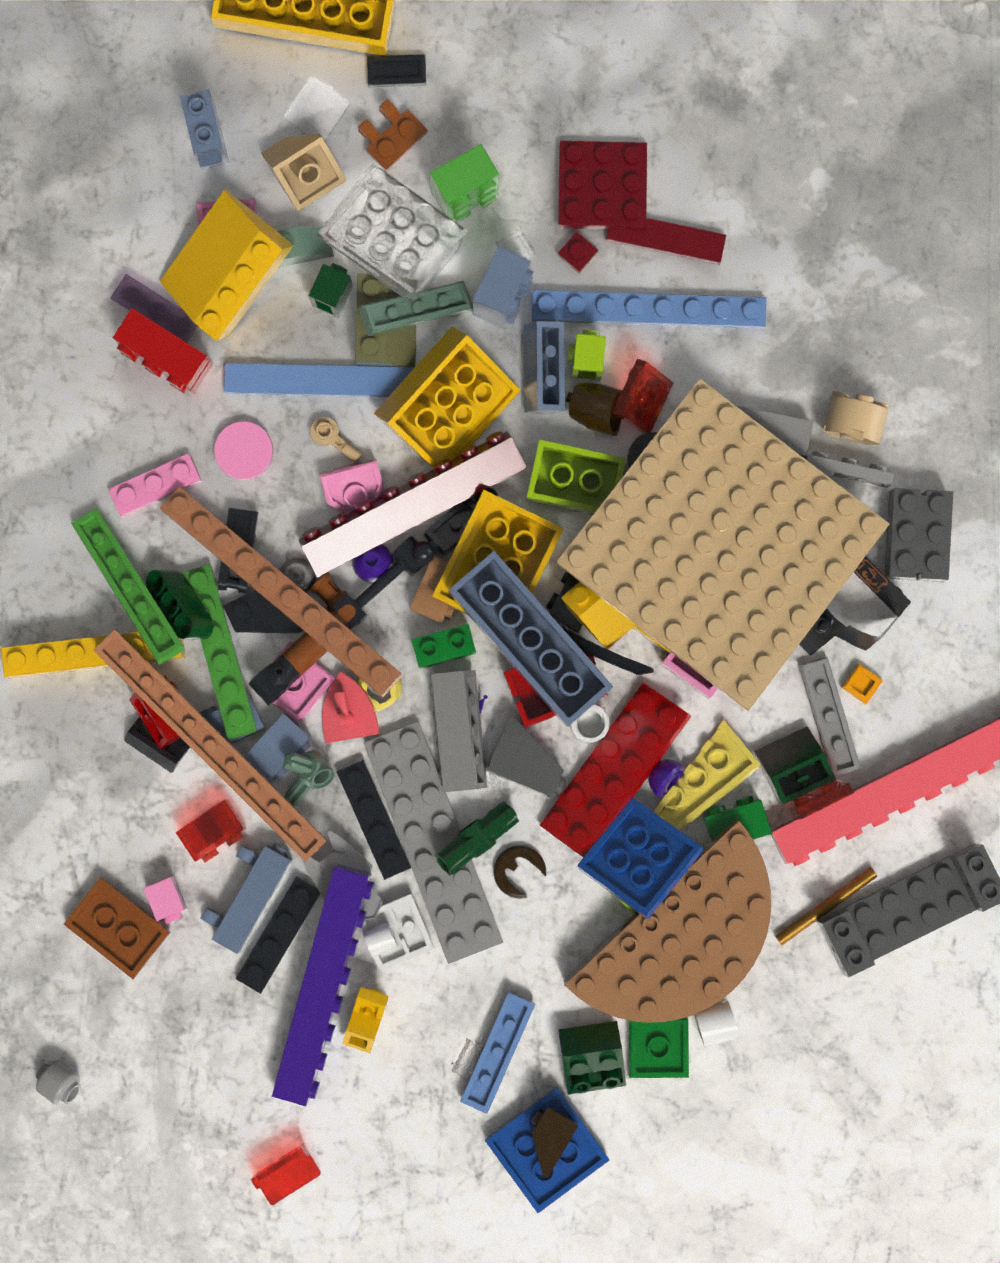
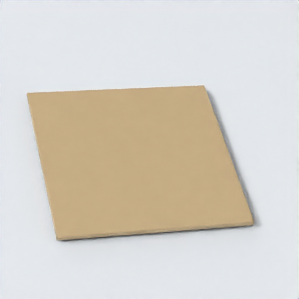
M699 379L561 555L556 564L749 711L889 526V523L711 386Z

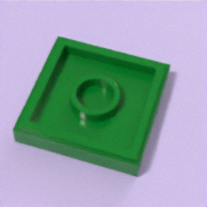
M688 1017L666 1022L649 1023L629 1020V1078H689Z

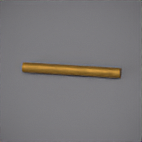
M870 867L776 935V939L783 946L878 876Z

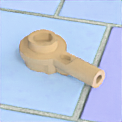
M321 417L312 423L310 435L316 444L329 447L333 445L354 463L360 460L363 454L339 436L338 425L333 419Z

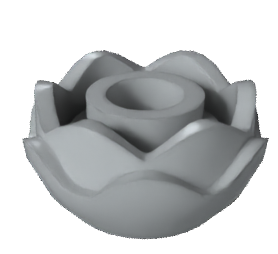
M302 558L287 560L279 570L305 593L309 591L316 579L310 562ZM298 573L300 575L299 578L295 579L294 574Z

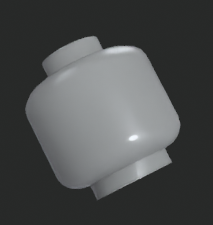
M60 1060L54 1061L51 1064L45 1063L36 1073V1078L38 1079L36 1091L56 1106L72 1102L81 1089L79 1074Z

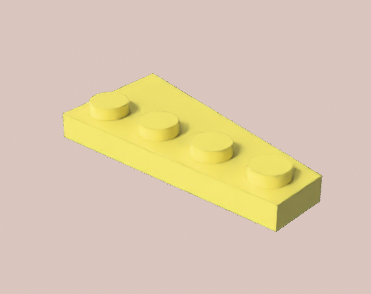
M724 719L717 727L718 729L711 739H708L701 748V752L695 760L684 770L681 779H679L675 786L671 787L653 811L679 831L686 828L761 767L758 760Z

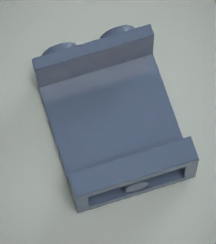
M205 90L180 96L193 154L197 155L201 170L228 164L229 158L221 125L210 91Z

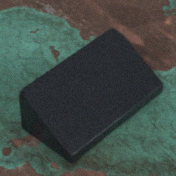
M140 717L128 730L124 739L127 744L170 773L175 771L190 749V746L182 738L159 749Z

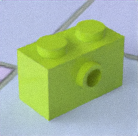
M583 330L582 334L576 335L575 344H569L568 361L573 362L572 378L601 381L606 336H600L599 331Z

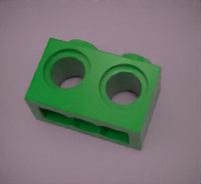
M469 624L411 639L419 669L476 654Z

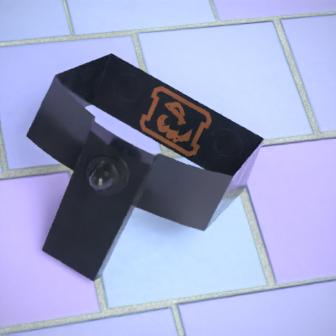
M865 556L854 573L897 617L877 637L864 633L851 625L846 627L826 608L799 645L811 656L837 636L847 643L866 651L886 634L911 601L903 594L899 587L895 586Z

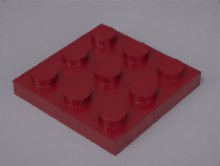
M560 141L558 229L646 230L647 142Z

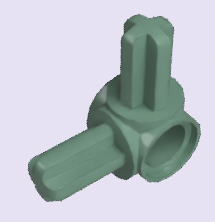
M317 750L308 751L303 755L294 752L284 755L285 761L283 766L286 769L297 772L298 779L284 796L293 806H297L311 788L322 789L328 786L334 779L335 773Z

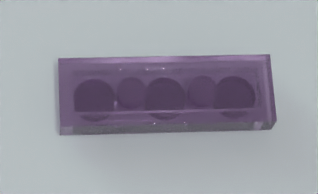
M125 274L110 297L112 301L128 311L133 308L186 343L189 342L199 327L183 309L128 274Z

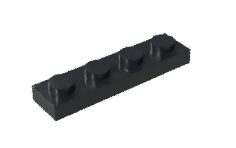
M362 760L337 771V775L383 879L386 880L410 869V863L365 761Z
M298 876L295 877L238 973L236 980L260 994L263 992L320 896V892L315 886Z

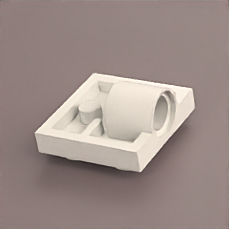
M412 893L381 906L377 917L365 920L361 928L379 972L434 949Z

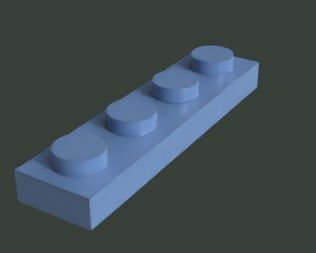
M508 991L462 1095L461 1103L488 1114L535 1007V1003Z

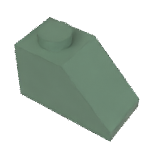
M293 227L277 231L294 245L278 268L334 256L328 227Z

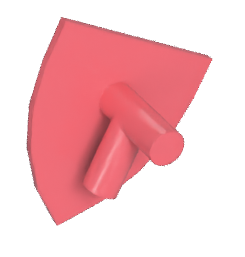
M340 671L330 685L324 700L322 725L325 744L380 734L375 709L367 693L354 679Z

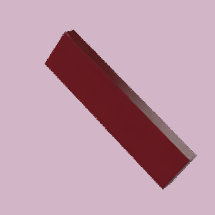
M646 218V230L608 229L606 241L720 265L726 234Z

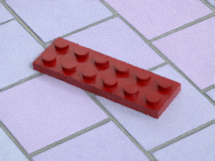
M643 682L539 826L584 857L632 797L635 796L650 775L652 769L661 760L692 716Z

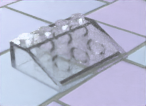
M372 163L357 179L319 230L317 236L413 304L458 252L468 230Z

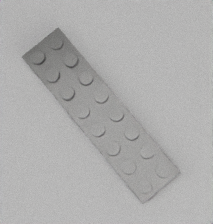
M419 721L364 742L447 963L450 964L503 943L472 859L456 873L449 876L442 870L434 856L456 839L461 830L446 792L443 793V786H441L439 781V773Z

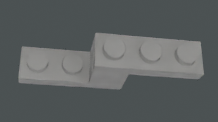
M813 451L812 455L807 454L805 457L808 462L831 479H833V476L885 488L892 485L894 473L887 472V467L882 465L870 464L868 468L859 466V461L855 459L841 458V461L829 459V454Z

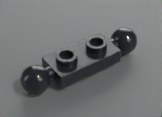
M489 487L486 489V491L498 496L494 488ZM482 492L476 494L475 501L468 498L453 506L424 531V537L428 542L420 541L412 548V557L416 563L421 565L429 564L435 557L436 549L445 556L458 544Z

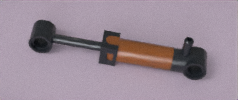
M413 536L407 538L391 554L396 561L395 564L355 600L346 593L328 612L353 631L367 618V614L362 608L403 571L412 577L424 566L416 563L412 557V548L418 541ZM304 633L277 659L261 670L249 682V685L269 706L328 651L307 633Z

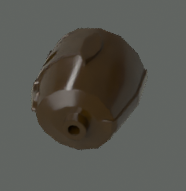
M577 383L573 388V393L568 392L566 397V403L569 404V417L584 425L587 429L617 436L623 417V391L604 384Z

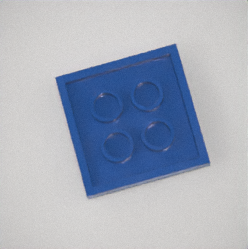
M632 797L578 863L577 867L581 872L648 920L704 850L701 845Z
M557 1086L485 1139L487 1145L537 1213H540L610 1161ZM546 1104L574 1119L579 1125L548 1178L542 1174L532 1135L534 1125L530 1124L538 1108L543 1110Z

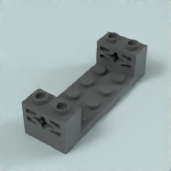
M974 843L817 920V923L842 974L849 978L876 965L874 960L976 910L984 912L1000 904V878L984 845Z

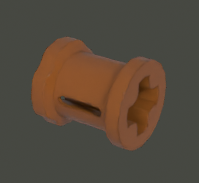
M329 572L309 589L311 593H316L327 604L329 611L347 593L342 591L332 581Z

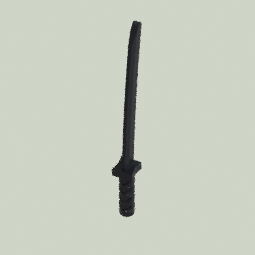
M556 620L582 651L636 675L654 672L652 667L603 648L568 630L567 626Z

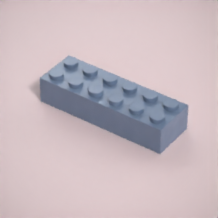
M495 551L490 553L448 590L453 599L566 727H569L613 688V685Z

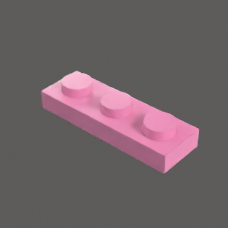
M188 453L108 490L119 515L123 517L172 495L178 487L185 489L202 480Z

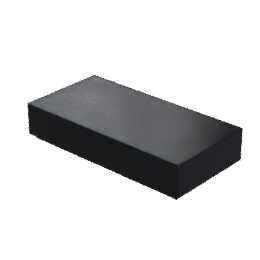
M425 54L367 56L368 88L426 86Z

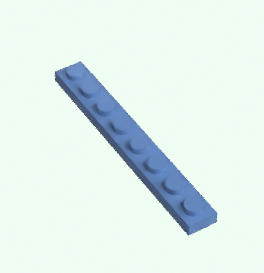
M533 290L532 321L765 329L766 298Z

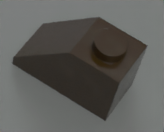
M546 1104L543 1110L541 1108L536 1110L530 1124L534 1125L532 1135L542 1174L548 1178L579 1125L574 1119Z

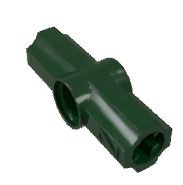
M504 801L490 810L484 817L476 819L462 829L456 839L434 855L442 870L450 876L465 866L471 859L481 856L497 843L495 840L519 822L514 809Z

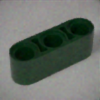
M151 570L146 577L145 585L177 637L191 640L208 639L213 633V620L183 574L172 570Z

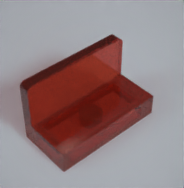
M301 1144L255 1173L250 1180L256 1190L261 1189L270 1205H274L320 1176L321 1171L305 1145Z

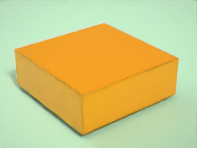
M857 664L841 688L866 705L883 680L861 664Z

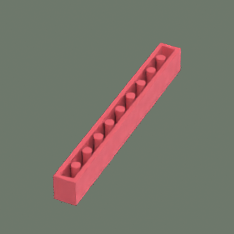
M1000 717L771 830L772 834L770 835L784 863L789 864L792 862L794 866L800 865L810 859L809 853L818 849L820 853L826 852L837 846L836 840L844 836L847 840H850L863 833L862 827L872 823L873 827H876L888 821V814L896 810L902 814L916 807L914 801L925 797L926 801L931 800L942 794L941 788L949 784L953 788L969 780L967 775L975 771L980 775L995 768L993 762L1000 759Z

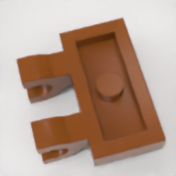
M388 99L379 106V112L392 124L380 135L367 119L358 126V132L371 144L366 149V152L385 172L428 133L425 126L409 110H406L401 115Z

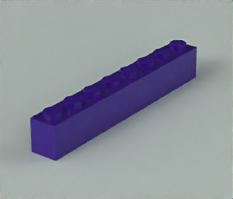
M337 864L333 868L271 1097L305 1107L310 1099H316L320 1087V1082L316 1081L318 1070H324L328 1054L323 1053L326 1042L331 1043L336 1027V1025L331 1024L334 1013L339 1014L343 1002V997L339 996L341 985H347L351 973V968L347 967L349 956H355L359 940L355 939L357 927H363L367 911L362 910L365 899L370 900L375 882L370 881L372 873Z

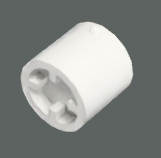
M592 705L570 725L574 739L586 743L597 742L602 739L608 732L610 724L606 714L607 709Z
M722 1000L720 1003L694 1014L705 1048L730 1040L735 1041L736 1038H739L735 1018L728 1000Z

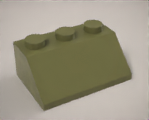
M357 274L356 366L415 367L416 324L367 336L358 308L365 304L417 292L416 280L391 275Z

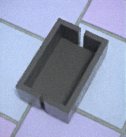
M893 488L889 491L887 521L889 526L887 527L885 576L888 579L911 581L916 578V573H920L917 575V581L945 582L949 580L953 491L926 490L921 493V489Z

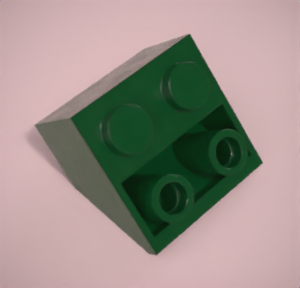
M808 726L754 751L779 805L791 802L837 780L823 750Z
M617 1021L558 1030L568 1095L626 1086L623 1052Z

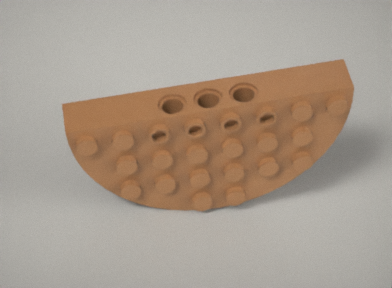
M737 818L713 841H710L703 847L704 851L648 920L638 912L634 915L632 914L563 979L564 986L586 1004L603 1013L625 1020L647 1023L678 1020L697 1014L721 1001L732 992L749 973L761 953L767 937L771 916V889L764 860L754 840Z

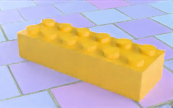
M214 0L211 19L215 28L386 56L396 0Z

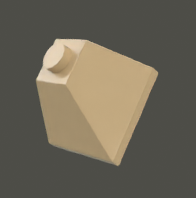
M320 134L285 137L261 153L297 211H300L347 181Z

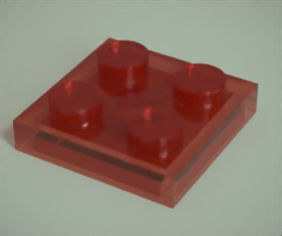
M637 359L628 374V379L621 395L616 400L613 413L639 432L650 433L674 382L647 361Z
M835 780L820 787L821 792L816 795L807 793L793 800L795 805L789 808L793 818L801 820L853 794L854 791L850 783H840L839 780Z

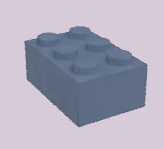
M498 246L473 298V315L504 330L508 323L513 325L520 312L521 297L526 299L533 284L532 276L534 272L531 271V261Z

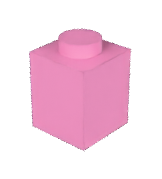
M174 876L143 888L156 921L164 919L165 923L168 924L182 918L181 911L188 909Z

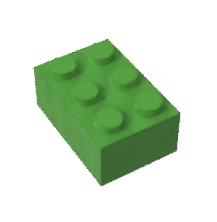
M482 143L429 173L431 193L448 223L454 219L456 222H459L471 215L470 210L479 205L484 208L497 200L496 196L499 194V173Z

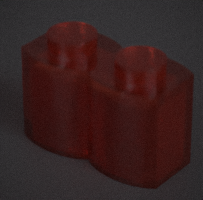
M225 799L175 833L194 862L202 859L206 863L219 854L217 848L224 843H227L230 847L244 838L241 832L247 828L228 799Z

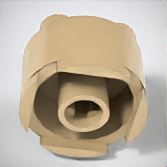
M833 391L823 433L841 439V437L850 439L851 442L858 444L880 445L889 405L874 401V398L857 394L856 399L849 398V394Z

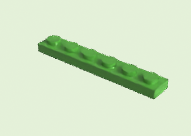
M96 508L71 522L77 535L158 665L184 651L185 649L98 509Z
M208 564L182 572L213 620V633L208 639L201 640L227 737L231 740L257 732V726L212 566Z

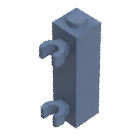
M274 843L272 847L266 845L259 855L244 845L240 847L236 857L251 864L253 868L225 917L209 907L205 908L200 919L218 928L211 940L236 954L241 952L293 860L288 857V850Z

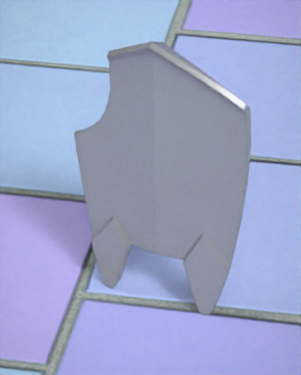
M328 830L327 834L334 851L320 862L313 857H310L306 862L303 860L307 872L324 900L333 868L337 864L369 873L373 867L347 841L331 830ZM374 889L370 900L365 899L362 910L367 911L365 920L375 919L383 903Z

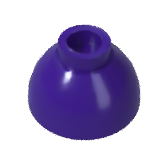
M383 544L352 559L355 574L363 581L374 583L393 565L391 552Z
M670 759L661 760L655 765L648 776V783L652 792L658 798L665 797L671 787L675 786L679 779H681L684 774V765Z

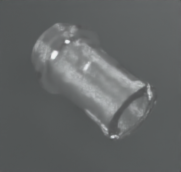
M466 1038V1042L456 1062L452 1061L451 1063L454 1065L451 1071L467 1079L469 1074L473 1073L471 1069L483 1046Z

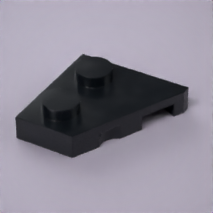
M256 590L223 605L236 633H300L298 626Z

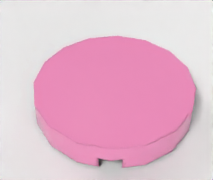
M248 421L235 422L225 427L218 435L214 445L215 459L220 469L228 476L238 480H252L262 475L269 466L273 457V444L267 432L259 425Z

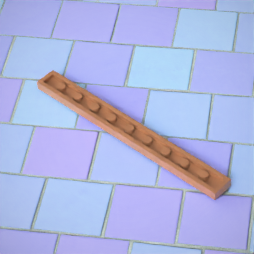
M178 487L160 507L164 514L382 698L402 676L401 672L181 487Z
M114 629L93 650L305 862L327 841L117 629Z

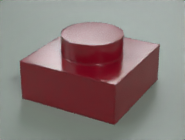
M576 231L557 253V256L580 274L597 255L599 250Z

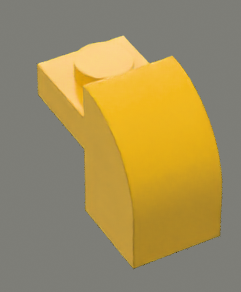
M360 987L342 1042L343 1045L371 1053L389 996L382 994L377 989Z

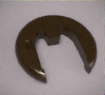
M513 846L503 851L497 858L493 870L494 880L498 888L507 896L516 899L528 898L507 879L505 870L508 868L515 871L518 867L515 858L521 857L532 863L546 877V865L541 855L534 849L527 846Z

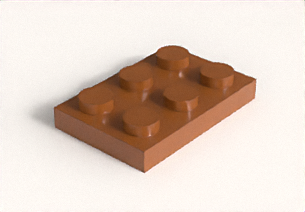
M103 877L99 878L64 922L67 928L131 979H135L171 933L170 930L156 921V919Z

